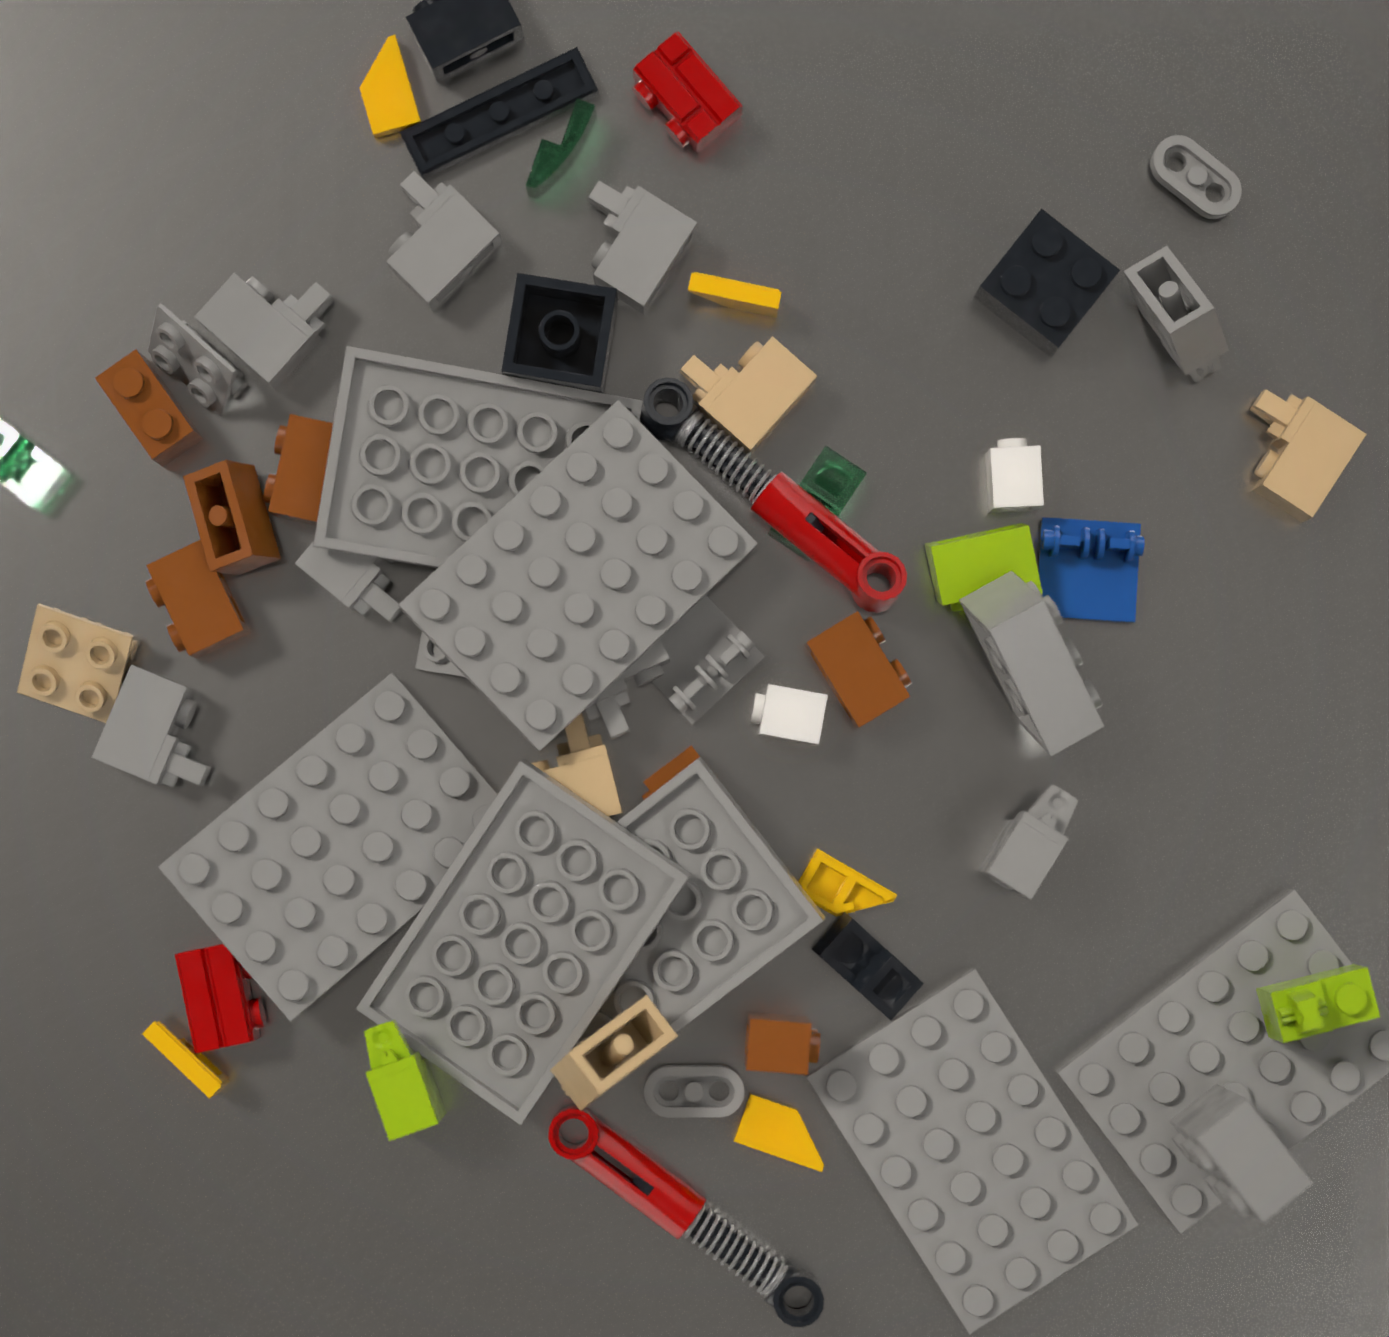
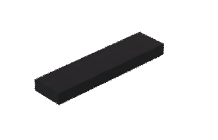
M576 47L400 132V135L421 178L424 180L598 96L599 90Z

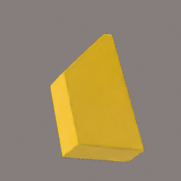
M396 35L388 36L360 86V92L375 139L406 130L421 122Z
M699 272L691 273L688 292L728 308L777 318L782 292H779V289Z
M816 848L798 880V883L815 905L835 917L843 915L844 912L848 914L893 902L897 897V894L818 848Z
M154 1021L142 1033L209 1099L217 1095L230 1082L228 1080L229 1077L203 1052L195 1054L191 1042L185 1038L179 1039L162 1022Z
M750 1092L734 1137V1142L822 1172L824 1163L797 1108Z

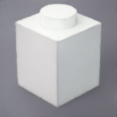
M1026 438L998 440L997 448H990L985 454L988 513L1038 511L1044 506L1041 446H1027Z
M768 684L765 695L757 693L755 695L751 723L760 724L758 732L760 736L817 746L820 741L828 695Z

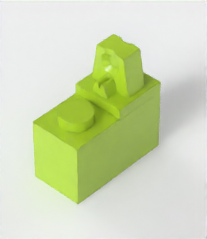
M1017 523L925 543L936 602L942 606L950 604L951 611L964 610L959 599L1010 571H1013L1025 583L1033 581L1040 593L1043 594L1030 528L1027 524Z
M1351 964L1256 988L1268 1038L1282 1043L1380 1018L1369 970L1365 966Z
M395 1020L387 1021L365 1030L364 1034L371 1069L365 1072L389 1141L438 1124L446 1115V1110L429 1061L425 1057L421 1058L419 1051L412 1053Z

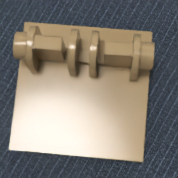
M39 603L34 616L17 693L106 723L121 689L127 661L134 658L139 642L133 640L134 636L131 633L121 632L104 626L102 623H95L85 617L81 618L63 612L58 608H51Z

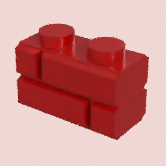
M679 31L673 33L655 51L648 54L633 68V79L637 83L632 87L633 92L648 110L651 111L657 106L669 121L664 124V127L681 148H684L689 143L696 153L701 152L719 134L726 131L742 116L743 105Z
M224 944L175 954L195 1054L259 1039V1028L266 1027L263 1003L260 998L252 999L249 979H252V977Z

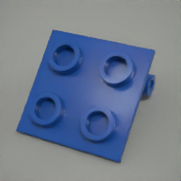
M1042 517L1038 567L1043 592L1041 594L1042 597L1048 595L1053 600L1062 618L1135 623L1139 556H1143L1145 546L1144 536H1140L1141 524Z

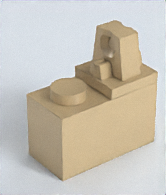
M773 336L764 346L756 341L746 351L738 362L743 367L740 373L733 367L728 370L722 364L713 371L695 355L680 369V374L697 389L692 397L693 401L700 407V413H703L704 417L710 419L713 425L717 424V428L720 431L724 430L726 436H731V441H737L739 448L744 447L746 454L750 452L752 454L812 388L817 379V375Z
M1263 390L1250 408V411L1270 424L1266 433L1273 438L1271 445L1279 450L1276 453L1270 449L1256 467L1254 474L1260 479L1252 491L1302 523L1313 518L1367 434L1309 396L1301 400L1291 394L1287 401L1270 391Z
M581 713L565 728L568 742L556 745L559 754L556 757L558 767L549 768L548 760L531 764L606 816L610 817L621 814L623 810L607 747L605 744L603 745L600 734L588 736L583 713Z
M646 995L568 1052L550 1070L562 1085V1090L566 1091L565 1094L570 1096L579 1110L582 1111L659 1053L678 1036Z

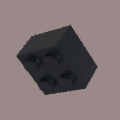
M1041 208L980 285L974 298L1051 358L1119 273L1120 269Z
M517 273L501 369L502 375L603 393L618 304L617 288Z

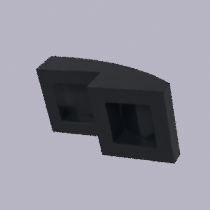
M846 912L812 948L816 954L889 1020H892L924 984Z

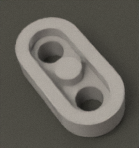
M1182 135L1170 136L1164 139L1154 150L1150 161L1154 178L1200 216L1208 219H1220L1227 216L1239 203L1242 187L1236 174L1191 138ZM1169 157L1179 158L1183 164V169L1178 172L1170 170L1167 166V159ZM1210 187L1218 189L1221 193V201H1209L1205 194L1206 189Z
M664 1065L653 1070L647 1077L644 1085V1099L647 1106L655 1114L669 1118L726 1117L739 1109L745 1093L743 1081L739 1074L732 1068L724 1065ZM666 1081L674 1082L679 1088L678 1095L673 1099L663 1098L659 1092L662 1083ZM716 1081H722L729 1087V1092L723 1099H715L710 1095L709 1088Z

